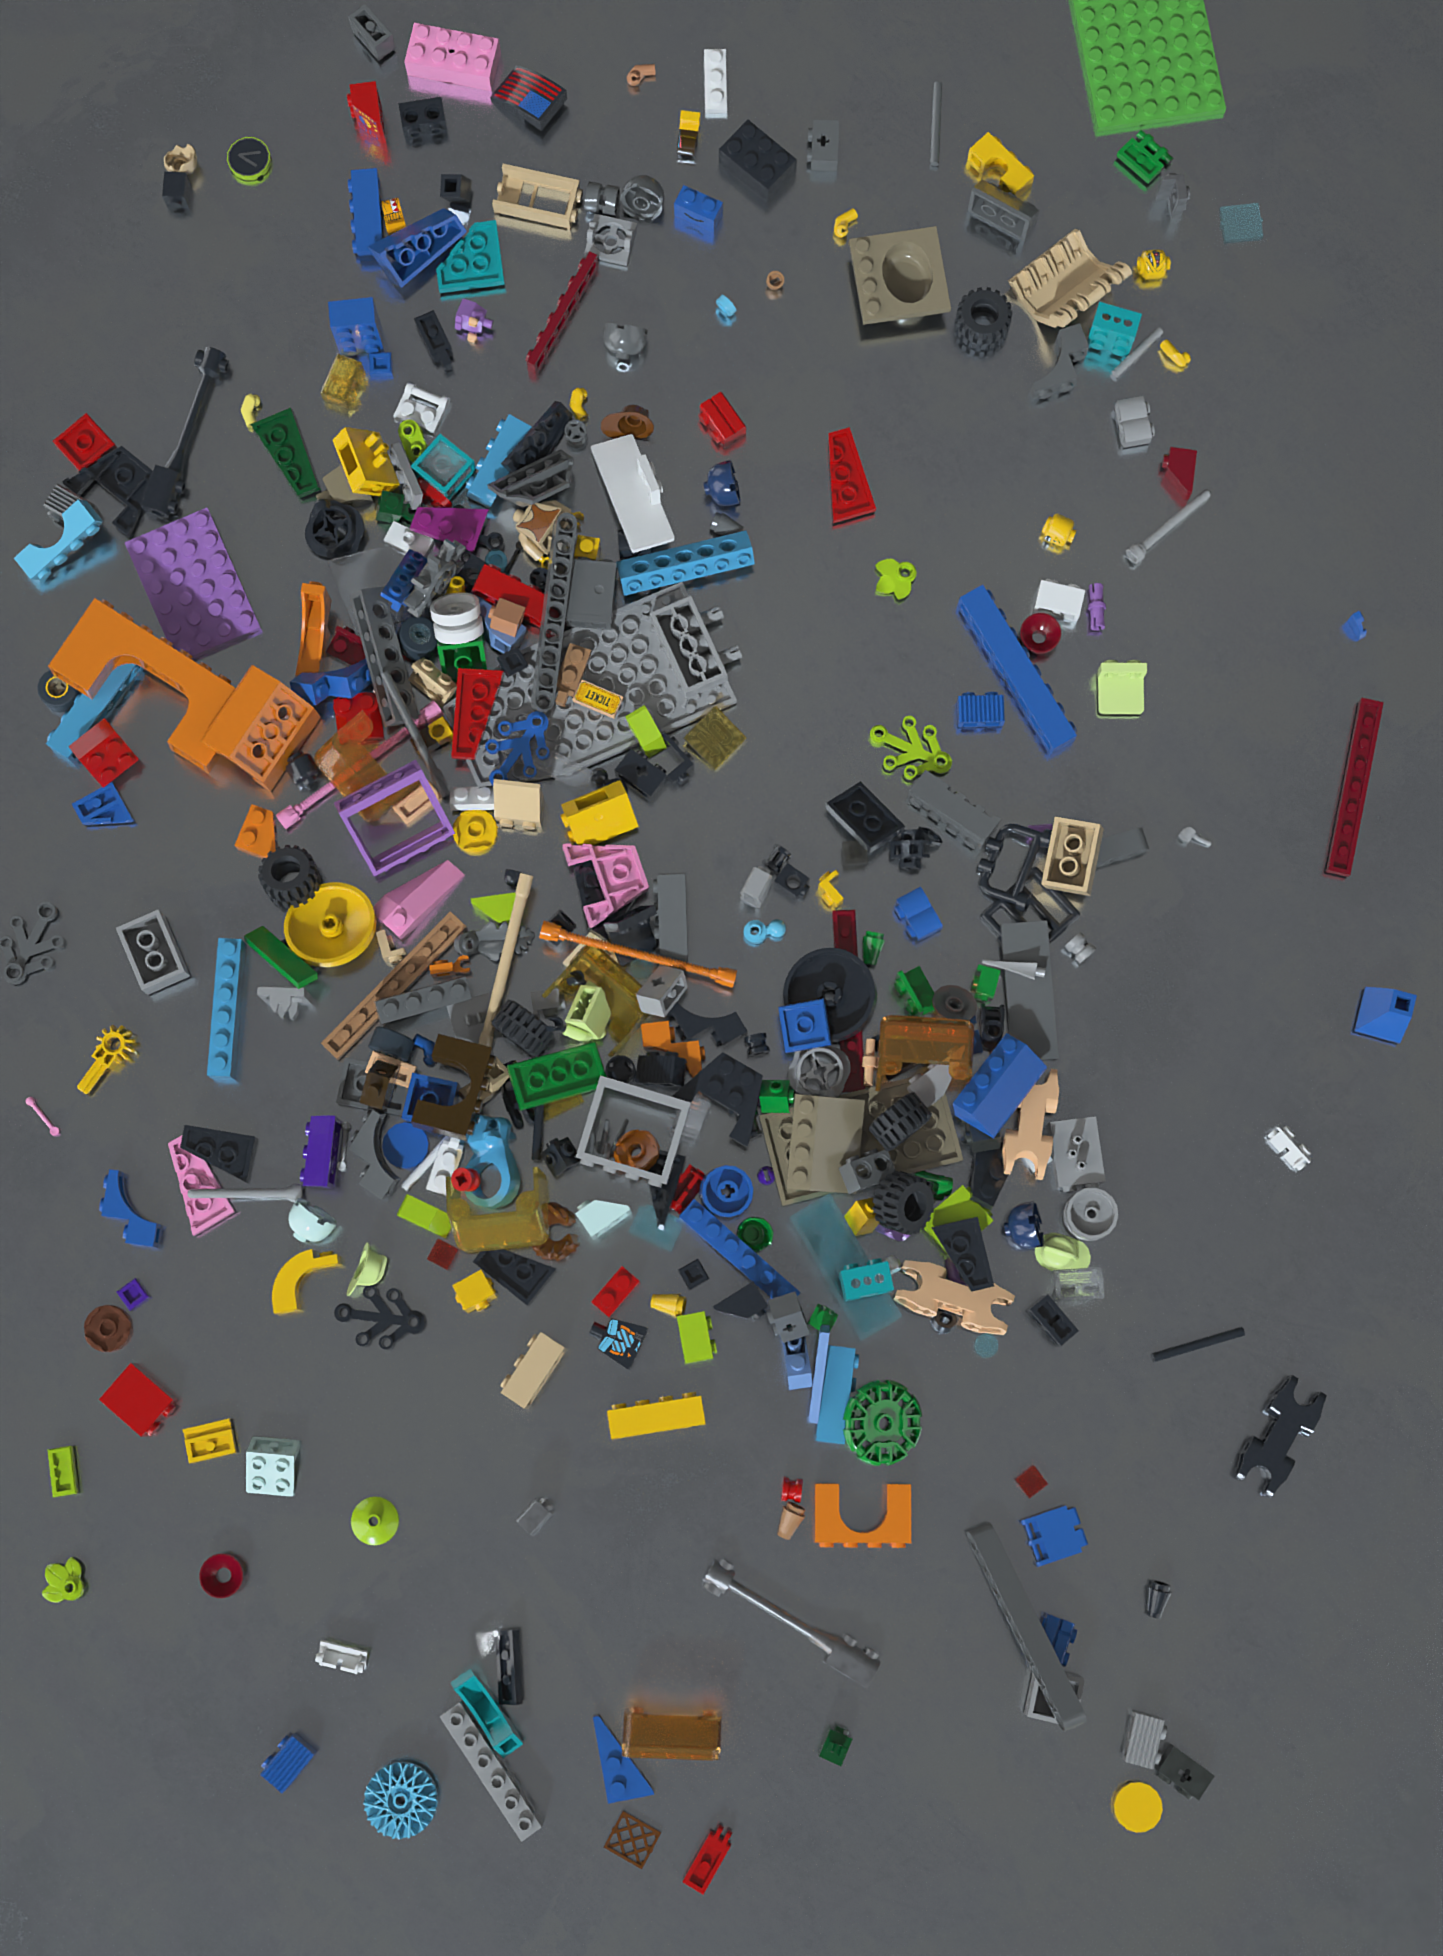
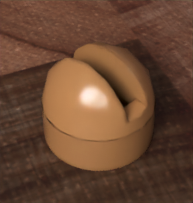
M779 271L770 272L766 278L767 286L772 290L780 289L784 284L783 274ZM779 278V280H780L779 282H777V283H775V284H773V285L770 284V282H772V281H774L775 279Z

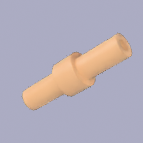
M866 1039L865 1056L862 1062V1067H864V1085L866 1086L873 1085V1073L877 1058L874 1057L875 1039Z

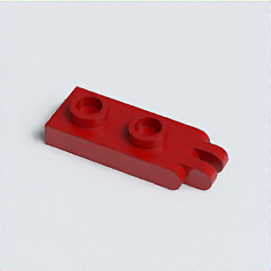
M722 1825L718 1826L715 1833L709 1832L682 1880L684 1884L704 1895L732 1845L728 1841L733 1833L732 1831L728 1830L724 1838L720 1837L724 1829Z

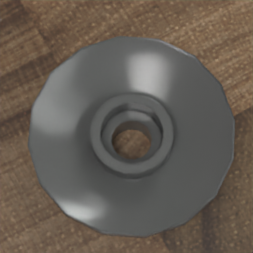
M942 986L935 991L932 998L933 1007L937 1014L952 1023L968 1022L975 1016L977 1011V1002L973 995L959 986Z

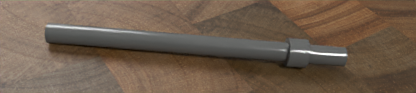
M389 671L381 673L380 675L429 771L428 776L431 782L435 783L442 798L449 795L450 792L442 778L444 775L441 769L437 768Z

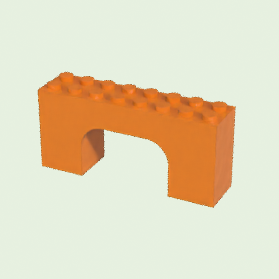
M94 598L48 665L54 676L92 700L111 672L124 664H136L174 687L188 698L189 704L186 714L167 743L172 751L209 774L221 755L200 740L236 689L231 685L232 681L222 674L216 676L211 672L212 668L205 663L200 662L198 664L194 662L188 652L182 649L177 651L166 638L161 637L158 639L152 634L153 631L143 624L138 626L127 613L122 611L119 614L108 601L104 599L99 601Z

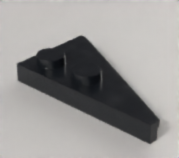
M659 1151L656 1163L648 1172L662 1175L668 1156L667 1151ZM676 1154L667 1185L662 1183L660 1188L649 1184L658 1229L664 1230L686 1163V1156Z

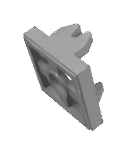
M594 214L593 221H590L589 230L587 231V245L584 256L586 257L590 251L597 255L598 260L627 266L637 230V223ZM611 225L610 232L605 235L596 234L600 228ZM618 227L625 231L627 236L625 240L619 239L617 235ZM613 236L617 239V243L614 246H608L605 244V239ZM594 241L603 244L605 247L604 253L596 248ZM617 247L624 248L619 253L611 254L612 250L616 249Z
M259 986L257 988V995L263 1001L269 1002L272 1010L278 1012L281 1019H284L287 1011H289L290 1019H294L298 1013L299 1003L311 1004L312 1001L311 994L304 987L298 989L297 987Z

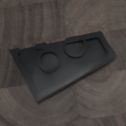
M184 1125L180 1148L246 1182L255 1136Z
M1001 1142L998 1149L974 1153L970 1200L989 1210H992L1009 1175L1004 1174L1003 1142Z

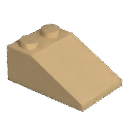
M494 779V817L496 822H500L499 825L505 827H513V824L522 825V828L531 830L536 829V827H542L545 799L540 784Z

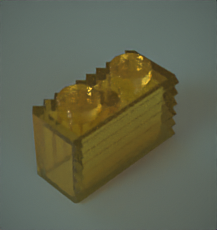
M337 354L320 392L323 400L348 409L350 403H354L356 400L357 386L359 383L362 384L366 372L362 362Z

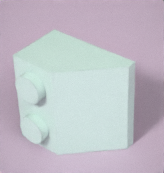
M599 1200L583 1202L577 1207L579 1211L575 1213L593 1240L632 1214L627 1205Z

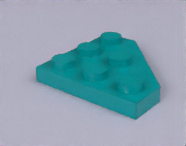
M496 220L474 223L463 240L460 239L451 250L449 257L444 263L441 262L437 267L439 293L505 285Z

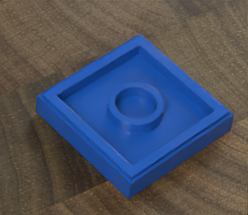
M825 999L778 1007L785 1053L832 1045Z

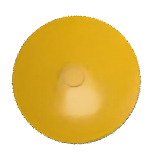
M330 882L320 884L319 891L314 892L316 896L313 899L309 898L307 904L300 903L297 908L291 905L284 920V935L290 949L305 963L317 967L339 966L355 959L368 947L376 930L375 910L365 893L346 883Z

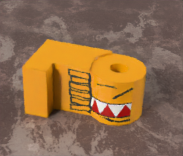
M398 197L381 201L388 236L405 228L406 224Z

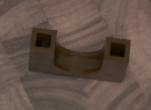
M438 1034L432 1052L433 1061L463 1070L471 1079V1087L468 1095L461 1102L452 1106H442L418 1099L411 1123L414 1128L468 1141L469 1135L473 1136L476 1129L474 1118L476 1113L481 1112L483 1100L480 1098L482 1092L488 1089L490 1078L487 1075L489 1069L493 1070L495 1066L496 1056H494L492 1047Z

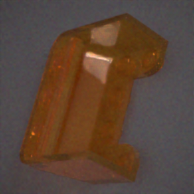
M363 710L338 730L317 750L314 756L316 766L343 797L387 775L361 744L371 734L373 729L372 721ZM418 780L357 813L367 822H376L421 783Z

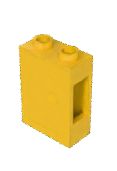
M345 427L333 439L353 493L380 496L382 490L393 492L400 485L387 453L389 446L383 443L380 432Z
M620 780L561 804L564 813L560 816L565 828L570 827L567 834L571 844L576 843L579 846L591 844L593 846L639 827L628 795Z

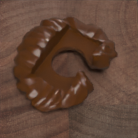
M549 1202L542 1209L534 1211V1216L530 1217L531 1222L528 1224L529 1229L526 1233L529 1246L532 1247L537 1256H541L545 1260L555 1259L559 1261L577 1250V1247L580 1246L577 1234L569 1233L559 1241H553L548 1237V1229L551 1225L561 1224L570 1228L576 1223L575 1215L571 1210L557 1202Z

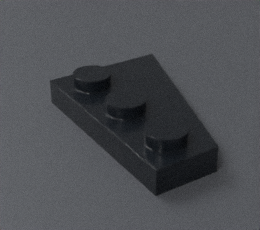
M978 1217L931 1227L971 1292L994 1287Z
M488 1243L472 1261L527 1306L557 1270V1268Z

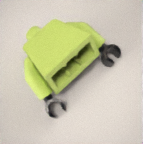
M575 970L570 973L572 976L567 978L566 981L570 986L577 984L581 986L565 1019L567 1024L564 1025L560 1017L550 1018L548 1020L553 1021L555 1027L546 1026V1030L548 1032L562 1031L563 1035L578 1041L601 1039L607 1034L605 1027L611 1016L606 994L601 987H598L590 980L586 981L581 970Z

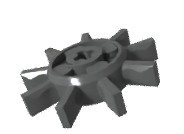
M445 539L438 554L435 556L429 554L427 556V564L419 576L411 580L415 584L414 590L403 602L409 607L408 612L420 618L425 608L430 610L431 603L445 593L451 578L455 576L456 571L464 564V562L459 560V557L466 549L464 545L456 540L451 542Z

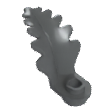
M490 921L480 930L464 932L455 938L454 948L461 955L468 956L475 953H483L491 960L498 961L500 953H502L508 923L503 922L497 928L495 922ZM524 925L520 926L514 949L517 954L521 953L520 946L523 949H527V943H532L535 933L531 932L530 928L525 930Z

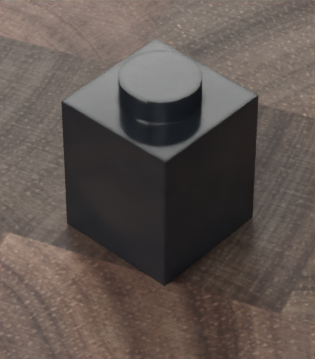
M164 171L162 197L166 206L174 209L189 206L191 183L186 172Z
M441 174L440 197L449 202L470 203L472 180L462 174Z

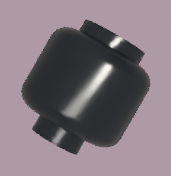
M300 751L288 758L286 771L296 785L304 784L307 787L317 781L316 776L319 774L320 768L310 753Z

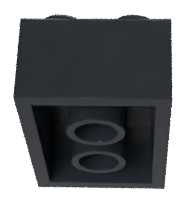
M749 119L719 148V163L767 202L796 173L797 159Z

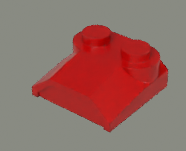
M364 692L358 693L353 698L338 697L333 699V709L340 745L365 740L385 739L383 721L375 693Z

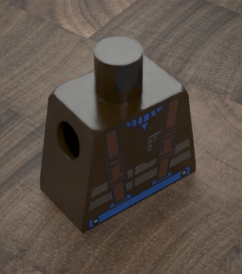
M377 1060L366 1075L360 1103L382 1110L388 1109L400 1066Z

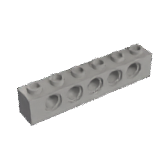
M461 1700L440 1716L441 1720L520 1841H524L542 1828L544 1822L498 1752L492 1747L488 1737L465 1702Z

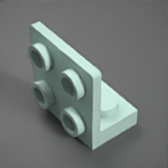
M253 1436L246 1451V1491L248 1493L293 1496L295 1460L300 1449V1440Z

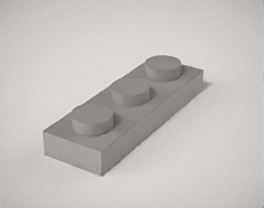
M400 442L391 444L390 454L388 455L398 481L403 488L404 499L406 502H409L412 510L417 509V507H421L423 493Z

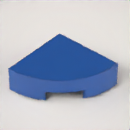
M1361 611L1352 614L1347 620L1358 640L1365 637L1367 629H1363L1361 623L1364 621Z

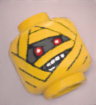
M1162 249L1145 250L1137 258L1138 274L1142 275L1146 280L1161 279L1165 276L1166 271L1170 270V257L1166 256Z

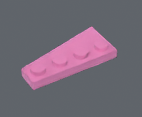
M181 1135L169 1142L168 1146L180 1183L179 1187L184 1198L186 1213L190 1220L192 1235L196 1236L235 1213V1210L228 1198L188 1197L187 1193L190 1189H222L206 1161L180 1148Z

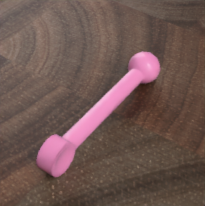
M31 1096L27 1097L26 1104L32 1106L50 1128V1134L53 1136L59 1135L60 1129L53 1126L35 1104V1099Z

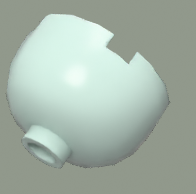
M298 1198L293 1204L288 1218L290 1227L295 1231L293 1236L304 1243L306 1240L317 1242L327 1238L337 1225V1223H334L335 1219L317 1205L314 1207L307 1206L309 1201Z

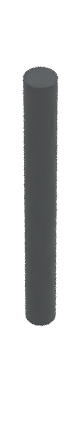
M935 82L933 86L931 166L939 165L942 103L941 82Z

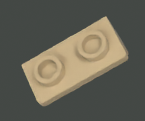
M422 658L414 662L411 666L414 670L408 680L443 708L450 701L457 688V684L452 681L450 676L436 668L430 660Z

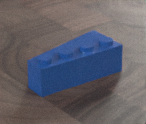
M443 208L367 247L388 279L402 288L467 231L456 214Z

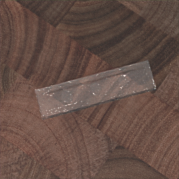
M516 731L512 732L509 739L522 737V734ZM533 740L529 742L533 764L536 769L584 793L594 775V771L549 749L550 757L547 760H539L536 755L537 742ZM513 748L503 750V752L509 755ZM541 750L539 752L540 756H545L547 754L546 750ZM521 754L518 760L524 762Z

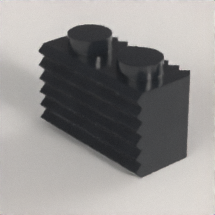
M647 1051L646 1055H638L635 1083L644 1086L683 1087L685 1085L684 1077L686 1076L687 1060L679 1057V1053L665 1052L664 1056H660L658 1052Z

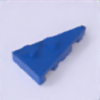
M593 1716L608 1804L654 1795V1789L632 1762L622 1745L613 1736L606 1723L600 1716Z

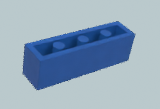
M377 168L351 170V179H348L349 193L353 195V199H349L350 212L354 213V219L351 220V230L356 236V240H352L353 253H357L360 262L373 261L376 259L367 246L384 238L380 177Z

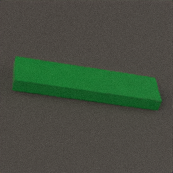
M264 926L244 935L245 942L298 989L318 979L315 970Z

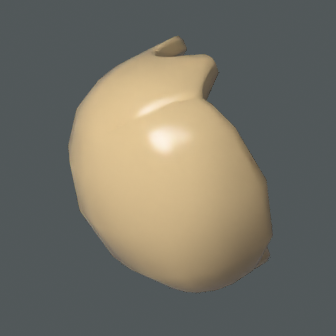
M187 144L185 148L176 145L172 151L167 152L164 156L165 169L168 172H186L187 176L191 175L197 167V154L191 144Z

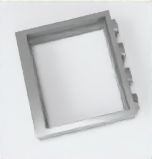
M600 1076L576 1158L581 1159L580 1164L593 1167L594 1163L603 1165L602 1170L616 1174L617 1170L626 1172L625 1177L638 1181L639 1177L649 1179L647 1184L661 1188L662 1183L668 1184L692 1103ZM605 1087L681 1110L662 1175L585 1153Z

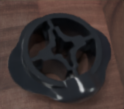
M319 499L314 503L310 513L309 521L305 528V539L310 549L316 554L335 561L349 562L354 559L359 548L360 540L364 533V521L361 514L350 505L342 504L332 499ZM344 515L347 518L335 520L333 516ZM333 540L336 543L333 546L323 545L325 541L330 542Z

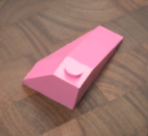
M446 860L385 894L373 906L376 919L404 942L459 883L465 874L449 860Z

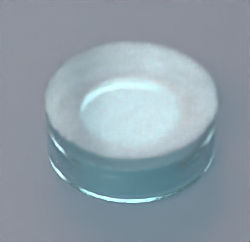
M639 958L631 961V974L637 979L648 978L653 971L652 962L645 961V959L640 960Z
M990 1334L978 1336L974 1342L975 1352L983 1358L992 1357L998 1350L996 1338Z

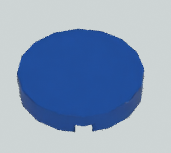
M403 1122L394 1125L387 1131L383 1138L382 1149L389 1163L397 1168L410 1169L417 1167L426 1158L429 1151V1141L422 1129L414 1128L412 1123Z

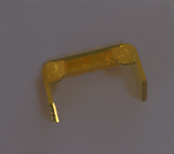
M586 945L541 996L546 998L555 987L564 994H574L581 985L570 986L566 979L571 977L570 973L575 970H581L586 981L590 980L598 987H601L606 994V1000L611 1011L610 1018L612 1021L608 1024V1032L617 1041V1044L608 1054L609 1057H612L633 1036L649 1016L648 1013L641 1012L636 996L643 985L604 950L599 949V947L594 948L593 946Z
M533 1167L534 1190L522 1192L517 1197L516 1211L471 1216L469 1203L460 1198V1191L452 1186L451 1177H446L447 1215L457 1247L463 1252L471 1253L537 1246L545 1243L549 1236L546 1175L538 1167Z

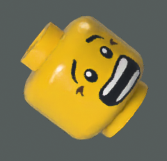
M1057 513L1053 517H1048L1042 533H1044L1046 541L1063 547L1067 541L1072 542L1077 530L1073 529L1074 521Z

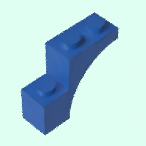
M365 658L354 665L334 671L320 673L302 672L289 683L291 690L310 705H317L328 696L353 698L372 683V679Z
M109 1169V1174L105 1175L103 1187L106 1188L105 1197L101 1198L99 1210L102 1212L101 1216L129 1221L123 1231V1238L126 1239L125 1243L158 1248L162 1225L150 1222L135 1212L128 1202L124 1191V1173L119 1170Z

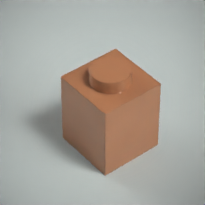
M500 598L497 605H492L488 615V618L491 619L490 628L516 637L524 618L525 607Z

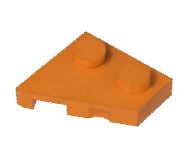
M251 804L234 846L263 858H267V853L270 851L275 852L274 813Z

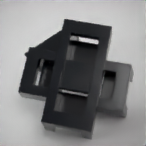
M919 827L918 829L904 830L901 833V841H891L890 858L900 859V868L910 870V868L921 870V858H930V854H924L925 845H941L943 841L937 833L929 828ZM912 845H914V854H911ZM896 846H899L898 855H896Z

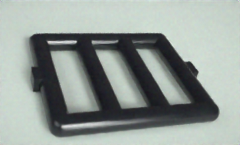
M1038 867L1031 869L1025 886L1034 878L1042 883L1043 872ZM1014 883L1006 892L1012 893L1016 883ZM1024 887L1023 892L1031 895L1030 906L1044 921L1047 920V924L1052 928L1048 933L1049 944L1080 917V912L1062 894L1064 891L1045 888L1069 913L1059 923L1036 897ZM996 899L981 913L980 917L998 936L997 940L1002 945L1001 928L992 917L994 913L1002 907L1016 923L1027 921L1010 902Z

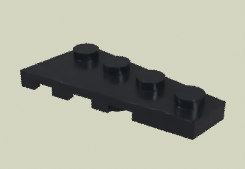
M554 401L501 464L512 473L550 455L573 414L562 402Z

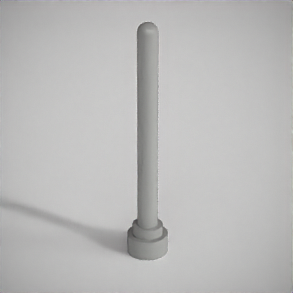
M1206 489L1141 544L1131 545L1126 550L1128 558L1135 564L1143 560L1147 553L1146 550L1211 496V491Z
M292 1183V1186H287V1188L190 1189L187 1195L189 1198L287 1197V1200L295 1202L298 1198H302V1183Z

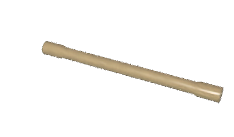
M522 873L519 875L515 892L516 897L483 1031L478 1044L492 1047L495 1028L491 1021L500 1010L526 900L529 896L534 876Z

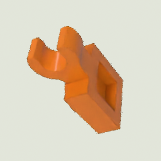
M462 955L457 958L455 963L448 962V960L435 961L434 965H429L430 975L432 978L456 975L457 973L468 974L471 972V969L462 968L461 963L469 961V956Z

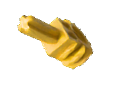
M111 1025L110 1032L105 1028L102 1029V1033L105 1036H97V1040L101 1041L102 1044L96 1045V1050L91 1055L96 1061L77 1085L80 1091L89 1094L107 1068L114 1070L118 1064H121L122 1057L125 1060L130 1059L127 1053L128 1051L131 1053L135 1052V1049L130 1047V1045L136 1043L135 1039H130L133 1034L132 1031L125 1032V1027L122 1025L118 1029L115 1025ZM115 1039H119L121 1042L120 1047L113 1050L111 1047L112 1042Z

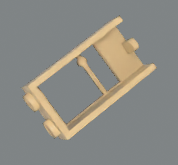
M507 164L502 165V183H498L497 200L493 199L492 203L494 214L500 215L501 213L565 227L567 230L571 229L572 222L576 223L578 216L577 203H581L583 197V189H580L579 180ZM523 183L534 186L529 207L518 205ZM538 187L570 193L565 215L532 208Z

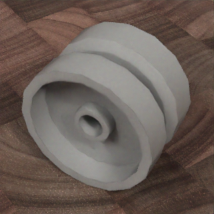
M1095 1187L1084 1188L1072 1195L1065 1203L1062 1213L1063 1223L1067 1231L1076 1239L1086 1242L1096 1241L1110 1234L1116 1226L1118 1219L1117 1204L1113 1197L1104 1190ZM1088 1210H1091V1214L1095 1216L1094 1218L1088 1217Z

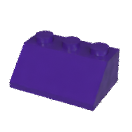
M311 1116L310 1122L306 1124L305 1133L306 1136H309L308 1145H304L303 1159H306L305 1168H302L300 1172V1182H303V1186L306 1188L335 1189L342 1121L336 1116Z

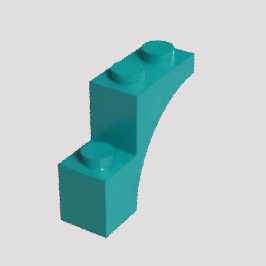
M471 1668L450 1682L453 1689L477 1719L492 1747L503 1758L523 1745L516 1728L502 1712L492 1691Z

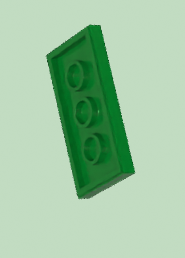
M596 1042L507 1065V1071L520 1111L594 1091L597 1088L600 1076L607 1077Z

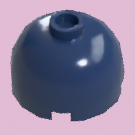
M731 460L715 464L707 474V481L703 482L706 495H711L713 501L722 506L737 505L741 502L738 481L734 475L736 472Z
M1034 1201L1018 1204L1012 1208L1008 1216V1222L1004 1223L1007 1237L1011 1236L1013 1242L1022 1248L1044 1246V1232H1041L1040 1224H1042L1037 1204Z

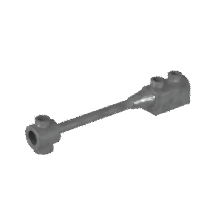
M721 1559L720 1562L714 1561L703 1580L705 1582L703 1588L718 1597L721 1593L724 1594L727 1588L809 1637V1640L828 1654L824 1660L826 1664L868 1688L881 1663L877 1659L878 1653L866 1647L865 1651L856 1647L858 1641L848 1635L842 1638L818 1629L814 1630L734 1581L735 1572L732 1571L734 1565L724 1559Z

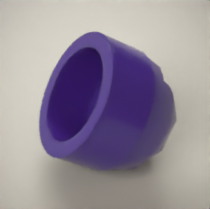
M763 1166L759 1169L757 1178L761 1184L770 1185L775 1181L772 1167ZM763 1170H768L769 1181H766Z

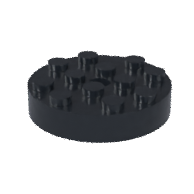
M821 948L804 955L793 965L784 983V1006L825 999L832 1042L843 1041L858 1034L871 1020L877 1005V986L871 971L856 955L839 948ZM828 990H835L834 1001L825 999V994Z

